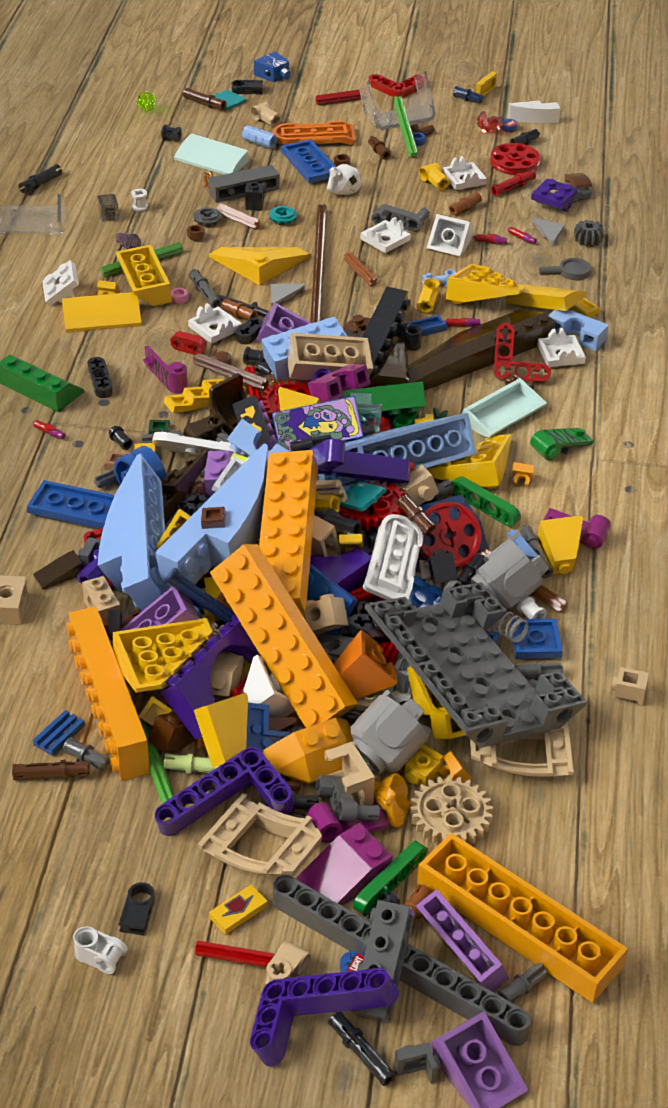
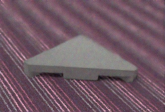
M533 217L532 224L537 226L541 235L550 241V246H554L564 230V225Z
M305 283L271 284V307L274 303L279 304L280 302L288 301L297 292H304Z

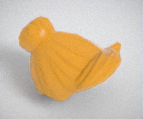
M394 773L382 782L375 780L373 802H378L387 812L390 825L401 827L405 822L411 803L407 799L408 789L404 778L398 773Z

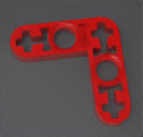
M379 74L369 76L370 87L394 98L396 96L404 98L424 88L427 83V77L422 74L414 75L400 83Z
M509 323L500 324L496 332L495 377L499 380H506V377L511 372H505L504 375H501V372L497 371V369L505 366V370H511V366H515L513 374L520 377L517 374L518 368L525 367L528 370V374L525 377H520L524 380L535 383L548 381L551 369L546 364L512 362L514 328ZM504 328L511 332V334L507 335V342H503V333H500ZM501 347H507L510 353L508 356L503 357L499 354L498 350ZM531 368H534L533 372H539L540 369H544V372L547 373L543 378H540V374H533V378H530Z

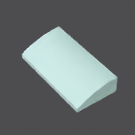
M192 133L184 140L174 156V160L223 175L238 172L249 162L248 150Z
M519 378L464 408L462 414L468 413L473 431L490 438L545 407L547 402Z

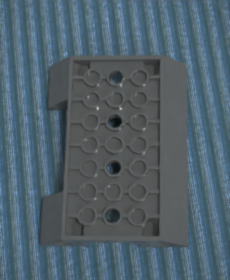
M482 582L444 589L439 604L414 608L406 597L365 604L367 612L463 732L479 748L559 729L587 704V701L560 670L540 675L535 689L485 632L502 618L507 610Z

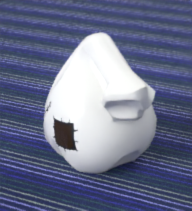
M341 164L336 168L332 167L330 169L327 185L328 192L336 195H351L360 189V175L355 167Z

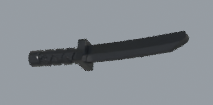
M217 295L222 302L225 299H229L235 303H242L245 307L256 310L260 316L266 317L269 312L259 308L257 302H253L250 305L224 295Z

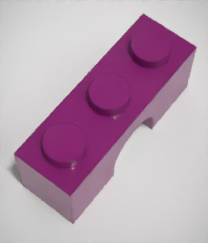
M347 365L309 382L310 395L319 398L321 402H326L344 397L343 391L361 389L369 385L370 379L367 365Z

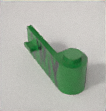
M547 429L537 431L531 437L530 445L546 460H553L559 456L562 446L593 444L594 440L585 433V429Z

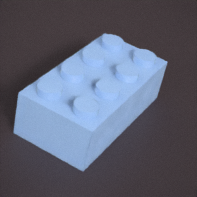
M331 317L283 333L271 335L261 340L264 358L276 379L279 380L289 377L288 354L291 332L334 336L347 335L337 319Z

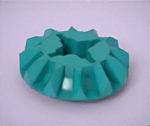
M278 206L269 212V219L273 223L278 222V225L291 224L297 219V211L288 206Z

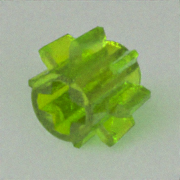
M144 91L137 96L138 101L136 104L139 109L150 111L155 107L157 99L154 93L151 94V92Z

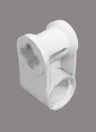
M81 927L75 931L73 936L76 959L97 968L105 974H113L116 970V963L128 951L123 941L97 931L92 927Z

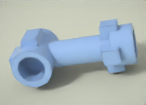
M449 269L445 271V275L432 276L431 273H426V275H422V283L428 278H434L439 280L440 283H444L445 287H447L448 277L455 274L456 271Z

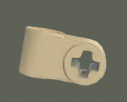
M284 941L266 967L268 975L266 984L275 979L299 977L302 975L310 962L311 953L288 941Z

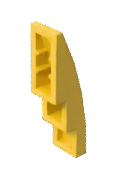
M225 379L203 380L201 387L184 388L183 395L165 396L164 404L172 413L209 407V389Z

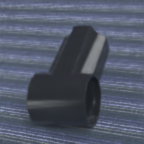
M404 321L402 324H399L397 337L407 342L405 346L408 350L420 349L422 339L421 327L408 325Z

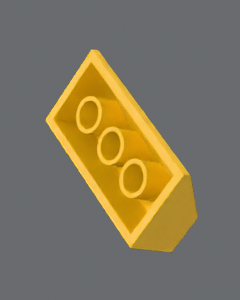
M151 245L116 252L117 259L134 295L153 306L172 302L170 283Z

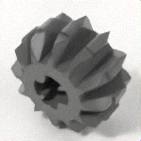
M593 220L579 221L574 228L575 241L585 246L590 245L593 247V245H599L604 238L603 225Z

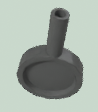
M567 258L562 260L560 266L539 267V273H560L566 279L579 281L588 278L590 275V264L584 259Z

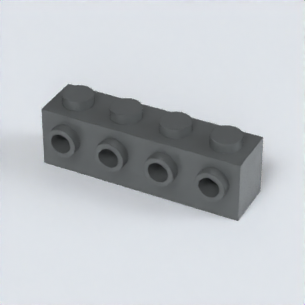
M378 900L376 908H373L370 914V924H372L370 935H366L363 943L364 960L359 963L357 970L383 968L398 988L415 916L410 906ZM394 1003L387 1007L351 1011L359 1017L390 1023Z

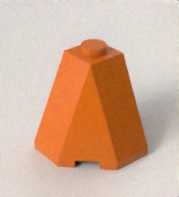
M363 630L358 632L333 664L355 699L387 689L398 683L397 669L392 662L386 663V659L382 654L384 652L382 647Z

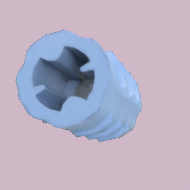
M246 125L242 131V138L250 143L252 142L273 149L277 143L276 134L249 125Z

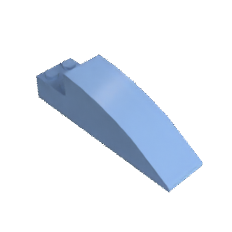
M468 413L366 435L363 438L345 441V451L408 459L416 464L415 468L421 464L428 468L477 454ZM318 474L317 481L326 480L330 475ZM340 476L335 477L337 480L341 479L343 482L341 483L342 486H347L348 490L358 481L365 483L367 481L370 483L376 482Z
M263 444L155 552L162 586L169 589L172 587L169 583L165 584L164 581L174 567L177 569L176 572L196 585L197 581L211 567L216 568L243 544L257 543L261 533L269 451L267 444ZM223 506L226 508L225 528L202 529V508Z
M138 454L118 488L107 514L99 547L98 567L120 593L124 592L126 595H129L135 607L143 611L169 588L162 586L155 554L158 550L156 545L165 532L162 482L144 457Z

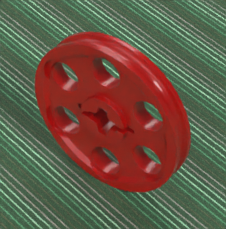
M505 143L492 149L490 163L500 172L512 175L522 174L530 169L535 171L539 167L540 154L536 149L525 144Z
M443 502L427 509L424 514L428 518L431 513L437 514L439 522L430 533L433 537V544L426 546L422 542L419 551L428 561V557L433 556L432 552L446 549L447 553H453L455 567L467 564L477 554L481 544V528L476 516L467 507L455 502ZM452 508L457 509L459 512L457 520H452L449 516V511ZM467 524L471 525L474 529L471 537L464 533V527ZM447 530L449 533L452 532L453 537H451L450 539L445 538L444 534L447 533ZM461 545L466 546L468 549V555L465 558L461 557L458 553Z

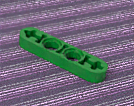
M459 476L450 484V486H454L453 495H462L468 504L502 524L512 527L520 521L521 514L515 506L465 477Z
M416 840L413 841L357 895L353 903V909L363 916H367V912L377 904L378 900H382L381 896L384 893L393 892L425 859L428 848Z

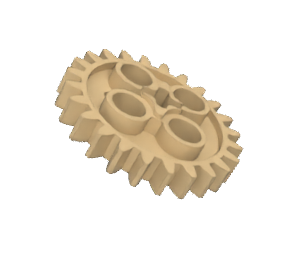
M439 776L437 783L428 780V787L421 784L420 791L414 792V798H411L410 807L411 823L416 825V832L423 831L424 839L431 836L432 844L438 840L442 842L450 833H453L465 842L469 840L475 844L476 837L482 839L484 832H488L489 825L492 824L493 806H491V798H486V791L479 792L480 785L477 784L471 787V780L462 783L461 777H458L456 781H452L451 776H448L447 781H443Z

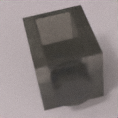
M115 194L97 196L98 210L102 222L119 220V207Z

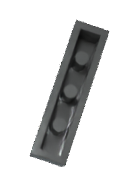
M267 165L209 177V194L216 203L245 197L246 183L251 182L264 184V192L280 189V174L273 165Z

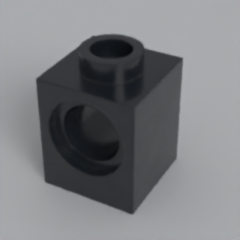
M258 182L246 183L245 210L263 211L264 184Z
M446 549L432 552L433 556L428 557V563L433 584L458 579L453 553H446Z

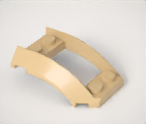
M568 722L559 729L522 738L545 739L547 764L519 763L496 757V744L479 748L470 739L471 759L491 768L511 774L533 777L574 775Z
M242 793L198 843V848L242 870L268 875L295 876L320 845L322 835L312 823V817L307 815L305 818H298L280 813L260 802L257 805L248 800L247 795ZM252 824L270 833L288 838L268 862L255 860L231 850Z

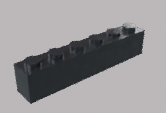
M386 286L362 338H368L373 365L370 378L384 360L386 351L390 350L392 339L397 336L398 326L404 321V313L410 308L411 300L408 299V291Z

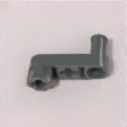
M383 204L371 215V220L377 225L385 220L390 222L392 218L396 217L397 222L401 219L404 229L417 231L430 216L428 215L430 212L427 208H421L415 214Z
M319 774L316 779V795H319L320 798H329L339 821H378L379 818L376 816L380 814L379 806L357 804L353 800L352 794H346L345 786L342 783L343 776Z

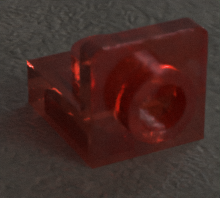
M482 111L477 118V124L481 128L482 133L499 130L504 123L503 116L487 118L485 111Z

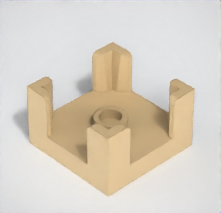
M353 742L326 750V761H333L343 757L342 770L329 775L343 776L342 783L345 786V792L347 795L352 794L357 804L373 805L375 777Z

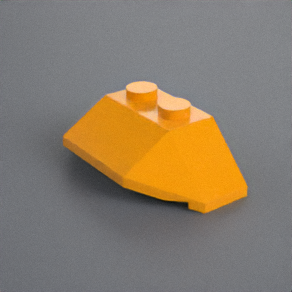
M335 717L293 732L264 749L263 753L280 775L311 784L316 782L319 774L329 775L342 770L343 757L333 761H326L325 751L352 742L351 728L347 720Z

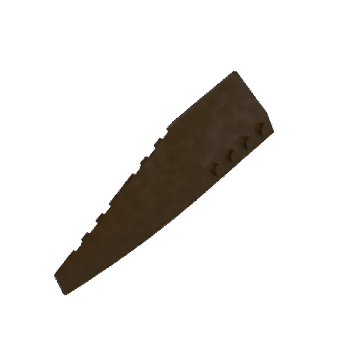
M517 310L461 331L408 365L406 369L409 371L407 375L409 381L407 383L423 381L424 391L494 364L496 332L498 326L502 323H509L514 328L513 356L538 347V338H548L551 330L556 328V321L545 312ZM504 328L500 333H503V342H507V335L511 334V332ZM501 347L498 350L499 354L503 357L508 356L510 353L507 347Z

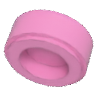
M184 288L171 290L172 302L176 304L187 302L189 299L188 291Z

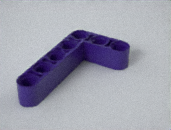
M327 439L310 449L313 450L318 464V474L332 475L335 472L340 477L398 484L410 482V460L348 452L345 451V441L340 439Z
M248 747L160 805L155 811V820L160 833L166 836H173L249 784L253 785L271 809L283 814H289L294 808L292 790L258 748ZM252 761H256V762H257V763L254 764V765H248V763H250V762H252ZM231 775L236 776L233 779H227ZM266 779H271V781L268 783L262 782ZM210 789L215 790L212 793H206ZM280 797H286L284 801H277ZM187 804H194L192 807L185 808ZM166 818H173L169 822H163Z
M383 968L272 980L263 988L250 1038V1046L263 1064L275 1066L285 1056L294 1016L387 1007L398 999L399 990Z

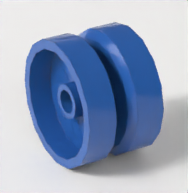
M142 445L130 452V454L115 460L114 470L119 484L121 485L138 454L144 457L161 480L166 476V471L159 456L148 446Z

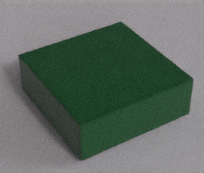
M170 420L149 421L148 434L161 432V430L163 432H170Z

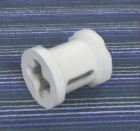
M135 189L132 191V197L134 198L132 207L134 211L142 212L148 209L146 190Z
M527 596L517 606V611L520 614H524L528 619H545L547 616V611L539 607L533 597Z

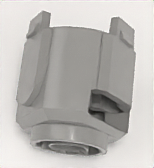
M518 532L513 536H508L504 543L484 558L485 564L476 570V575L471 578L473 584L482 582L505 609L510 610L544 584L541 576L549 569L540 555L529 560L513 542L520 536Z
M388 689L382 695H379L350 727L353 744L371 772L376 775H381L384 770L399 772L428 740V735L431 733L429 727L421 725L417 721L424 710L411 698L401 706L394 701L392 693Z

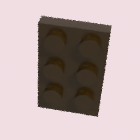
M240 373L215 384L209 389L210 415L222 417L223 425L221 429L228 434H231L239 423L232 404L247 398L243 388V376ZM269 418L273 430H275L274 422Z

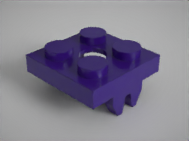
M547 178L531 193V199L567 212L568 208H571L573 198L577 195L578 188ZM550 190H558L554 193L550 192Z

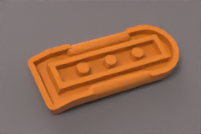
M344 121L309 124L284 123L273 129V134L277 136V143L282 145L311 139L315 144L345 143L353 146L356 140L354 126Z

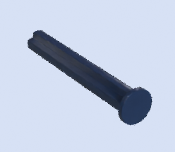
M175 567L170 571L164 581L165 584L169 583L223 622L233 621L231 617L235 613L176 572L177 569Z

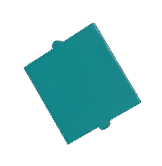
M228 89L214 95L216 98L227 102L225 110L238 107V105L246 102V98Z
M358 481L346 491L348 498L345 502H341L340 506L363 512L371 504L377 502V499L387 490L385 487Z

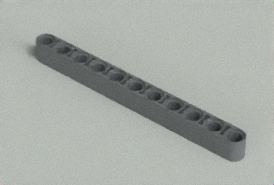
M282 875L274 880L273 904L278 910L348 951H358L365 956L363 943L366 935H370L372 927L370 921L293 877ZM408 944L400 981L467 1020L484 1011L498 1037L510 1045L520 1046L527 1041L531 1020L529 1014L524 1009Z

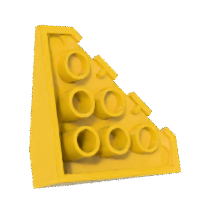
M221 247L209 253V257L252 282L261 285L308 259L310 253L299 247Z
M470 264L448 277L446 299L452 300L451 302L454 304H462L463 302L517 295L523 292L525 287L522 285L515 287V281L510 278L503 280L504 275L499 272L491 273V268Z
M507 434L485 438V441L479 443V445L474 443L477 454L426 469L436 479H449L452 482L457 477L462 476L480 487H485L486 489L496 488L504 477L512 436Z
M207 618L113 632V651L123 676L136 693L161 689L169 677L174 675L183 666V663L201 648V645L213 635V631Z

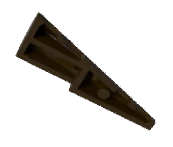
M397 340L370 378V384L366 386L367 388L405 384L409 381L407 377L409 371L406 369L408 367V355L405 353L408 351V348L405 346L407 344L405 340Z
M203 448L201 454L195 460L188 459L184 468L179 471L174 469L161 479L165 526L206 466L210 449Z

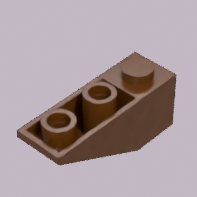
M175 712L157 715L147 741L165 754L183 749L193 742L195 738Z

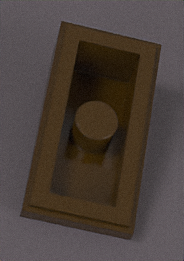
M72 550L38 570L33 576L40 587L45 589L77 577L83 570V564L75 551Z

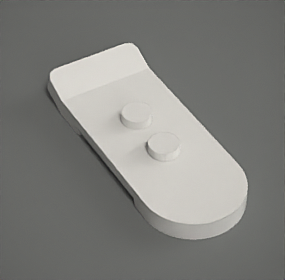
M155 432L152 440L154 445L163 449L199 456L203 448L210 449V451L230 450L235 452L230 448L231 443L204 440L180 436L174 433Z
M396 514L388 515L383 519L378 529L367 576L363 584L365 591L385 600L400 597L409 599L413 587L419 550L423 542L422 531L413 521H410L405 516Z

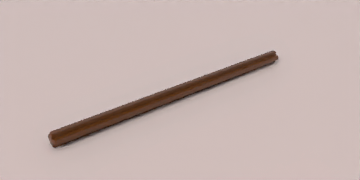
M325 204L317 206L310 319L312 323L321 321L327 206Z

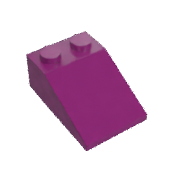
M358 823L337 836L297 876V880L343 906L355 899L392 862L393 856L361 823Z

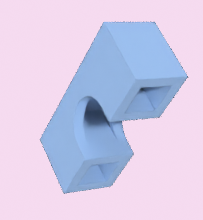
M569 309L567 311L554 310L548 315L556 321V335L559 333L560 328H563L565 334L580 335L579 345L597 351L607 340L608 324Z
M241 419L227 440L231 443L230 448L238 454L243 452L250 458L257 451L256 443L262 434L254 426ZM276 443L269 453L289 451Z

